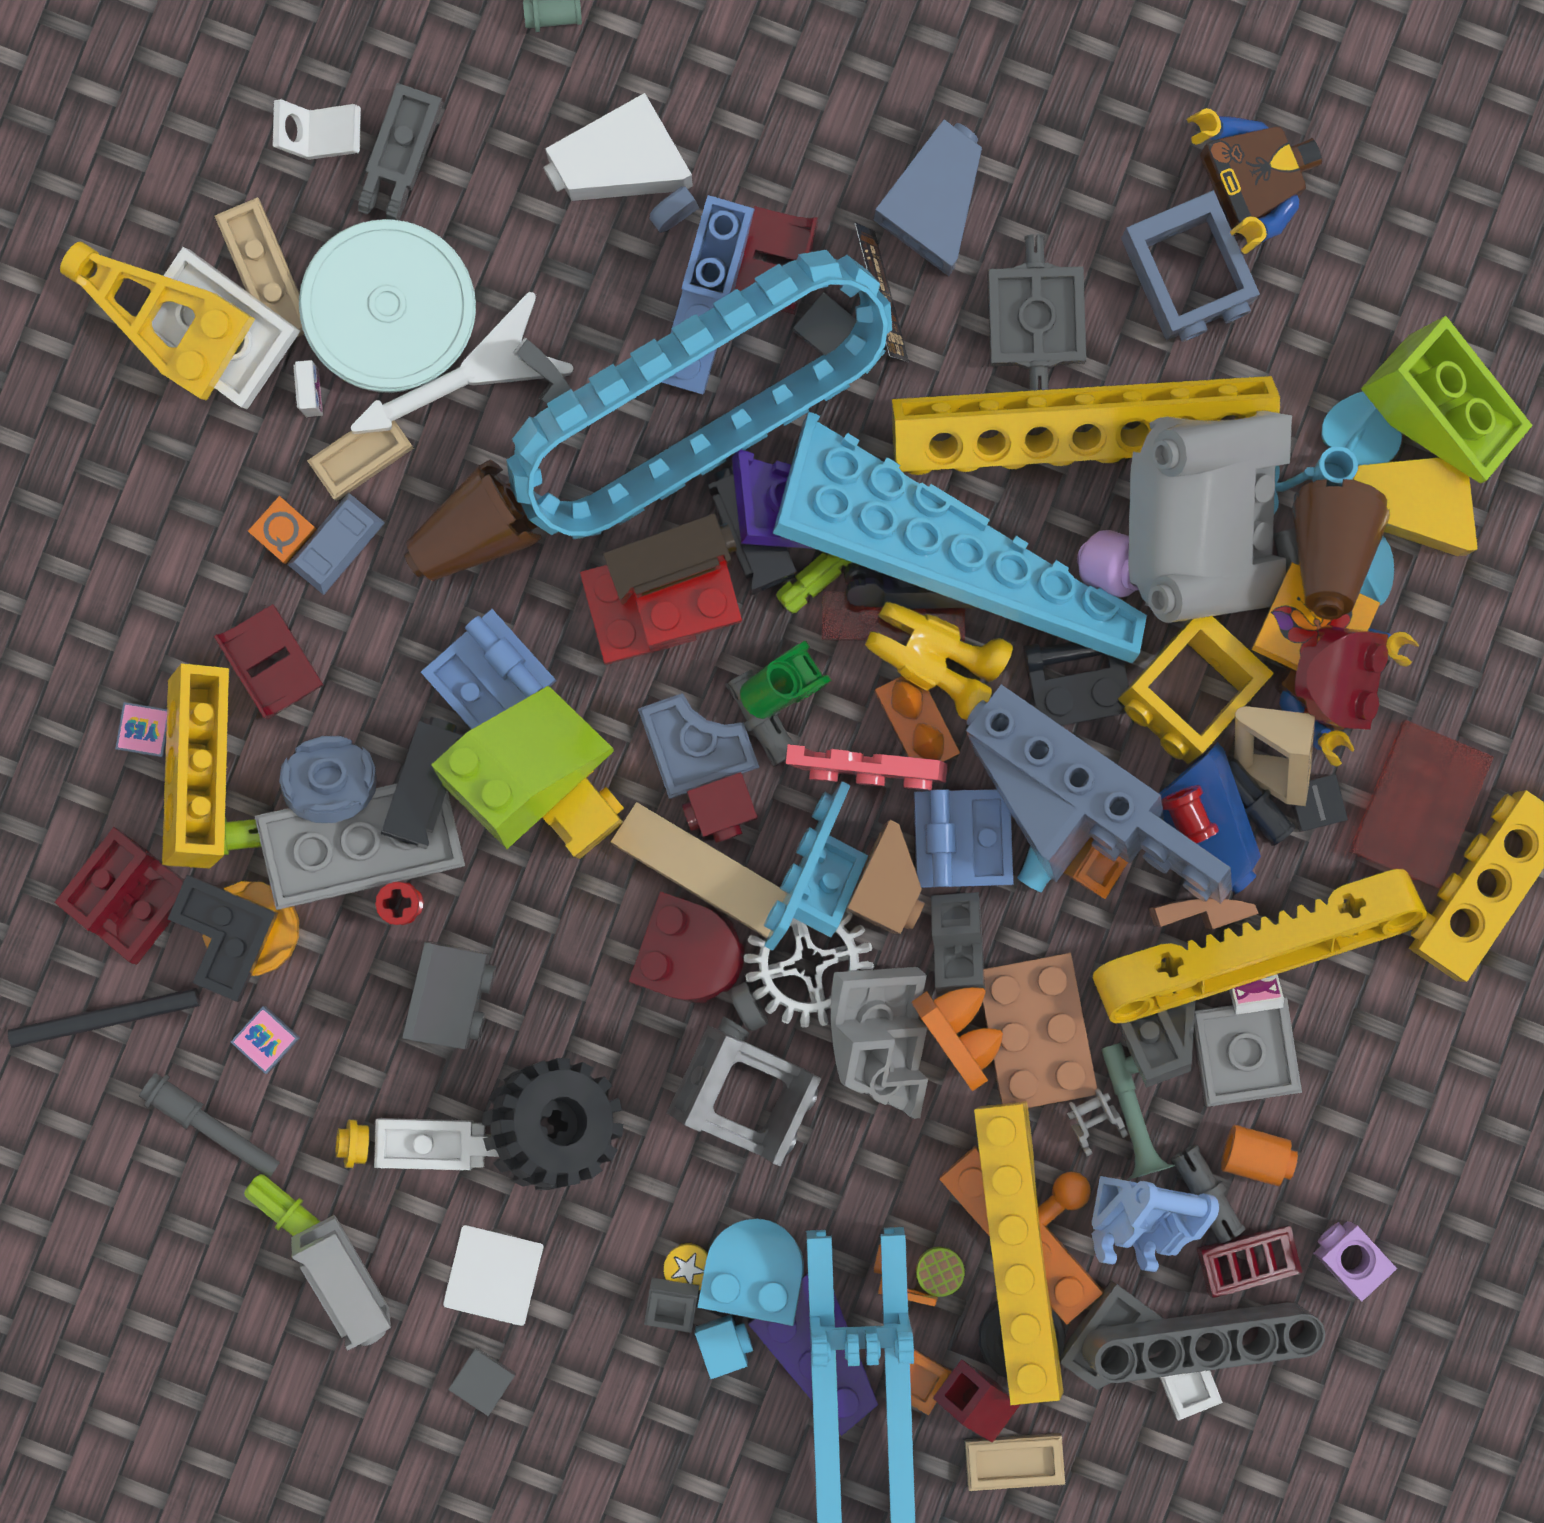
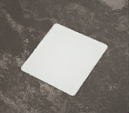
M464 1225L461 1229L443 1303L444 1307L523 1326L527 1317L543 1245Z

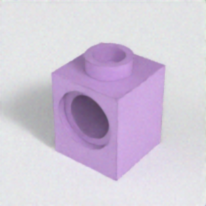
M1347 1221L1343 1226L1338 1222L1328 1228L1318 1239V1243L1321 1246L1313 1253L1347 1291L1361 1302L1397 1269L1358 1225ZM1358 1245L1362 1251L1360 1264L1354 1269H1344L1341 1264L1343 1251L1348 1246Z

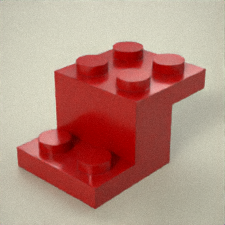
M725 560L719 562L720 569L640 598H637L636 593H633L623 605L619 600L607 565L580 572L604 664L608 665L697 640V634L741 623L742 618Z

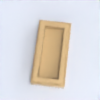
M394 420L392 421V429L388 431L353 434L350 431L307 461L332 498L337 502L347 495L348 492L350 493L414 448Z
M1060 1433L996 1437L993 1443L985 1438L964 1440L969 1491L1065 1484L1062 1435Z

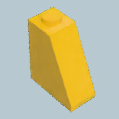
M1440 457L1358 466V471L1352 480L1373 486L1382 492L1388 500L1387 508L1388 510L1390 509V518L1384 532L1455 556H1465L1478 550L1469 476Z

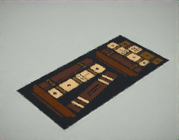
M855 222L866 268L880 283L879 291L888 299L891 305L892 331L886 336L889 356L909 362L875 231Z

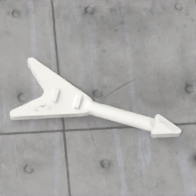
M528 292L462 362L461 367L383 405L379 400L374 401L352 424L351 432L353 434L391 430L392 421L468 384L484 385L543 379L544 377L513 354L522 341L535 303V294ZM547 357L562 376H570L573 373L572 364Z

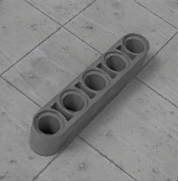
M1286 1302L1102 1327L1093 1330L1087 1335L1083 1342L1082 1353L1084 1360L1103 1380L1109 1383H1122L1308 1357L1321 1349L1325 1341V1330L1321 1321L1305 1308L1296 1303ZM1303 1320L1304 1328L1301 1334L1289 1339V1331L1292 1325ZM1258 1327V1334L1255 1340L1250 1344L1243 1345L1242 1339L1245 1332L1249 1328ZM1211 1333L1212 1337L1209 1346L1202 1351H1195L1198 1338L1203 1334ZM1165 1340V1348L1162 1353L1156 1357L1148 1358L1150 1346L1155 1341ZM1118 1346L1116 1358L1111 1363L1101 1364L1103 1352L1109 1347Z

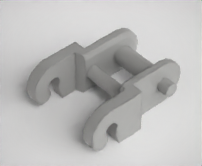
M1099 1088L1095 1089L1097 1097L1077 1107L1073 1102L1068 1103L1071 1112L1067 1113L1070 1120L1075 1118L1077 1122L1071 1127L1086 1156L1092 1154L1086 1140L1089 1137L1087 1129L1106 1119L1110 1123L1115 1124L1122 1138L1128 1136L1119 1113L1113 1105L1108 1106L1106 1102L1111 1099L1109 1094L1103 1095ZM1100 1106L1102 1107L1104 1113L1083 1122L1082 1115Z

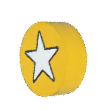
M692 1243L676 1246L666 1257L664 1263L665 1279L699 1285V1290H701L708 1253L702 1247Z

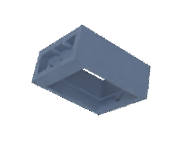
M1214 190L1127 227L1121 237L1166 341L1180 336L1182 342L1193 339L1208 331L1207 323L1223 317L1225 323L1235 321L1251 312L1249 305L1253 304L1260 295L1234 235L1230 234L1231 228ZM1208 222L1238 291L1178 316L1148 247Z

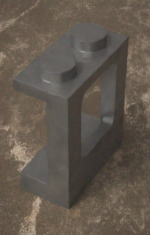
M708 1025L667 1114L685 1126L699 1132L703 1130L756 1153L775 1165L781 1166L785 1156L795 1146L797 1130L805 1113L812 1108L816 1101L817 1087L821 1078L800 1066ZM737 1062L750 1065L781 1079L783 1082L781 1094L762 1130H752L714 1112L713 1106L731 1067Z

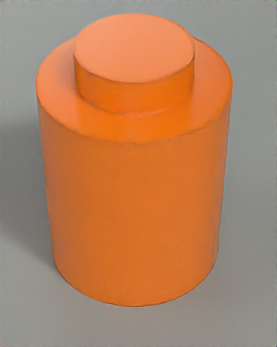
M1234 1124L1229 1131L1224 1146L1221 1170L1279 1187L1284 1178L1289 1180L1292 1178L1297 1164L1298 1152L1291 1150L1292 1144L1289 1139Z

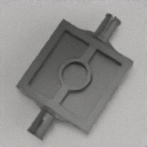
M1034 234L1024 236L1026 263L1014 268L988 269L987 272L990 366H1018L1029 369L1030 391L1038 390V379L1040 380V390H1049L1048 369L1057 365L1085 364L1083 266L1058 267L1045 263V236L1042 234H1037L1035 237V252Z

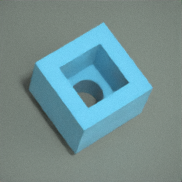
M730 1314L696 1326L695 1336L710 1379L747 1367L748 1359L746 1353L753 1351V1346L744 1323L736 1326L734 1318Z

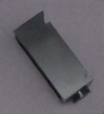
M733 466L714 474L716 481L708 484L710 495L718 493L713 496V501L722 523L728 522L737 547L735 554L746 579L753 577L752 595L795 578L797 571L786 547L741 544Z
M430 717L428 724L421 721L418 722L381 835L427 849L429 846L427 832L432 833L447 791L431 764L463 736L456 733L457 725L434 717Z

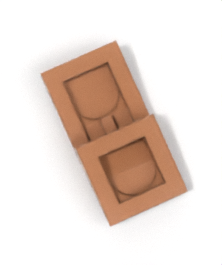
M1199 898L1187 899L1148 908L1154 926L1159 927L1200 913L1205 929H1215L1258 914L1255 904L1224 899L1221 904L1214 899H1208L1206 902Z

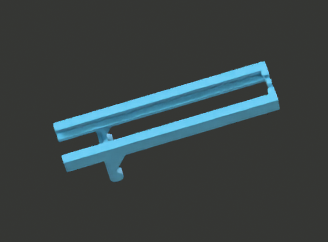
M904 1227L884 1228V1234H880L884 1326L835 1328L832 1237L826 1236V1230L806 1231L817 1523H842L836 1350H845V1359L848 1361V1366H860L859 1349H866L867 1365H879L881 1348H884L890 1523H915L910 1364H914V1344L908 1315Z

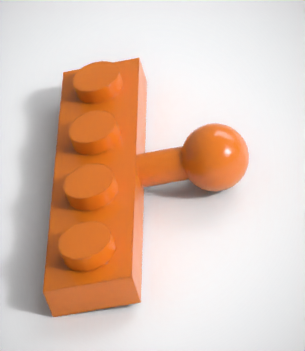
M975 1145L939 1177V1180L990 1237L980 1153ZM1077 1172L1061 1174L1053 1184V1195L1038 1207L1050 1306L1066 1324H1069L1103 1294L1101 1287L1047 1227L1065 1209L1078 1210L1089 1201L1091 1195L1090 1184L1082 1174Z

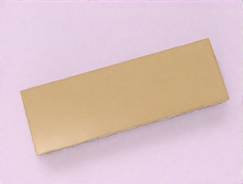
M257 197L215 215L246 291L299 329L300 333L297 337L304 335L299 313L300 293L260 199Z

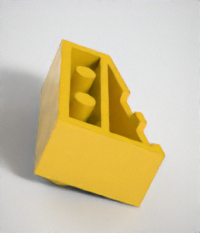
M586 777L542 818L548 825H551L565 842V846L571 854L581 859L622 825L623 821L617 814L624 807L607 787L598 792Z

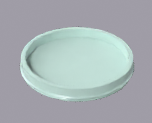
M382 219L353 225L330 238L318 250L309 263L301 283L299 313L302 328L310 347L330 371L344 381L359 388L375 392L394 393L416 389L438 378L453 365L463 352L471 336L476 314V300L468 270L461 258L447 242L419 225L400 220Z

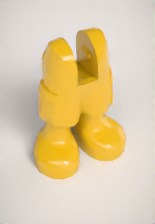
M885 603L878 616L889 624L911 634L906 646L891 638L871 631L865 643V646L871 652L897 668V672L906 680L911 681L922 689L928 691L936 685L943 689L954 700L956 711L964 720L968 719L970 713L980 701L988 702L992 694L991 687L976 679L966 678L946 668V658L959 663L977 677L991 682L1005 669L1012 654V644L1001 638H996L983 646L970 645L960 641V632L957 626L938 618V616L922 615L898 604Z

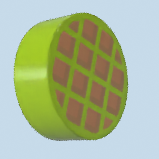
M940 1246L926 1250L918 1259L916 1277L920 1286L927 1293L938 1297L948 1296L956 1292L963 1283L965 1276L964 1265L960 1257L953 1250Z

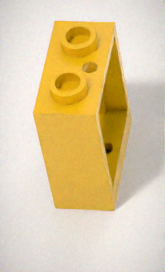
M1213 616L1190 619L1123 692L1118 700L1125 706L1127 715L1135 723L1143 727L1147 726L1161 739V746L1168 754L1176 759H1183L1189 764L1204 753L1235 718L1237 709L1245 706L1274 673ZM1186 644L1191 646L1238 690L1237 694L1200 735L1148 688Z

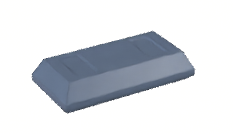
M348 492L287 565L325 595L385 522Z

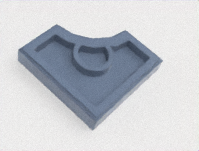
M683 693L638 708L669 799L681 796L689 790L740 772L744 774L759 768L744 722L724 725L708 721L691 708Z

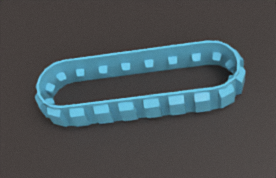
M827 250L798 254L797 260L783 266L780 264L774 266L754 278L755 283L742 291L736 289L714 302V308L699 317L695 314L671 328L673 332L661 340L656 341L653 339L631 352V358L616 367L612 364L588 378L590 382L573 392L570 389L548 402V408L541 411L534 418L529 416L512 438L515 444V453L506 460L510 488L517 502L521 503L529 521L550 535L561 532L571 536L573 539L599 535L603 530L609 529L617 523L621 525L643 512L644 507L657 499L663 500L686 486L685 483L697 475L701 474L703 476L727 461V457L740 449L746 450L768 436L767 433L780 425L786 426L809 412L810 407L823 399L827 401L849 388L850 383L860 378L864 373L868 374L885 353L883 348L886 344V336L892 331L891 305L888 299L879 291L880 283L867 269L848 255L837 260ZM832 284L840 285L839 289L849 297L859 293L860 305L855 307L856 323L849 336L829 354L820 356L589 496L575 501H560L549 492L540 496L534 491V487L543 483L541 469L538 468L543 457L545 458L554 447L814 290L828 287V285Z

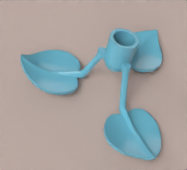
M1363 391L1337 403L1324 418L1321 437L1329 449L1322 454L1315 467H1307L1304 472L1279 483L1277 481L1280 475V467H1275L1274 514L1279 505L1277 492L1286 491L1306 480L1314 482L1327 479L1326 487H1342L1343 479L1352 480L1358 471L1359 465L1389 463L1395 457L1401 445L1402 433L1389 425ZM1382 536L1360 591V594L1380 602L1379 606L1383 605L1388 598L1394 580L1393 554L1384 536Z

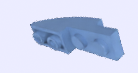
M707 195L672 328L695 314L699 317L714 308V302L735 290L754 208ZM717 349L665 379L662 383L704 394Z

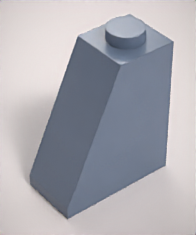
M943 120L875 209L874 221L947 276H950L955 269L982 147L977 144L978 138L970 129L960 123L952 126L946 120Z

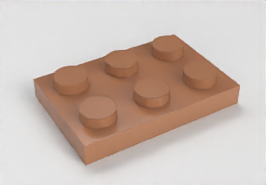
M1071 953L985 968L986 992L982 1006L987 1029L1001 1030L1003 1033L999 1051L993 1059L1001 1104L1027 1101L1028 1108L1096 1095L1095 1089H1097Z

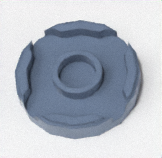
M321 736L305 741L295 748L296 753L289 760L286 758L281 766L279 783L286 805L298 817L314 823H336L352 818L367 807L376 791L377 774L370 753L363 747L361 749L353 745L352 740L342 736Z

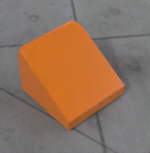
M1090 837L1063 874L1101 898L1106 899L1128 862L1119 856L1115 861L1108 859L1092 846L1094 839Z

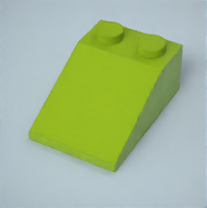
M1447 316L1408 335L1361 388L1390 426L1478 483L1488 480L1533 426Z
M546 686L468 731L431 765L442 785L508 849L614 752V749L551 687Z

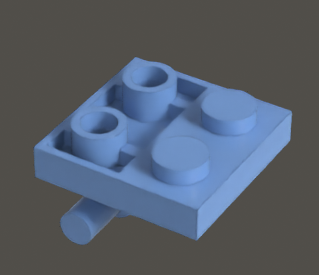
M493 609L482 618L477 616L465 627L467 631L421 671L424 677L471 729L546 686L551 687L556 682L555 678Z
M997 789L930 790L913 793L916 874L921 888L1013 885L1011 812Z

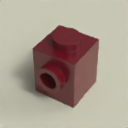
M741 772L687 791L690 802L682 804L690 830L700 829L703 838L713 835L715 843L743 834L740 825L757 819Z
M962 1359L933 1397L939 1405L963 1426L992 1443L1021 1405H1011L1009 1393L1003 1387Z

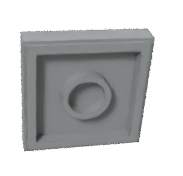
M1284 997L1283 1008L1238 1015L1235 1014L1233 1005L1195 1010L1193 1033L1205 1106L1210 1107L1302 1093L1287 997Z

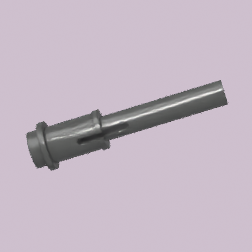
M157 1073L153 1074L139 1094V1097L146 1101L144 1104L146 1108L152 1105L181 1124L185 1129L190 1125L268 1178L272 1176L280 1164L278 1160L201 1110L204 1104L196 1101L168 1081L170 1079L169 1075L165 1074L164 1077H161Z

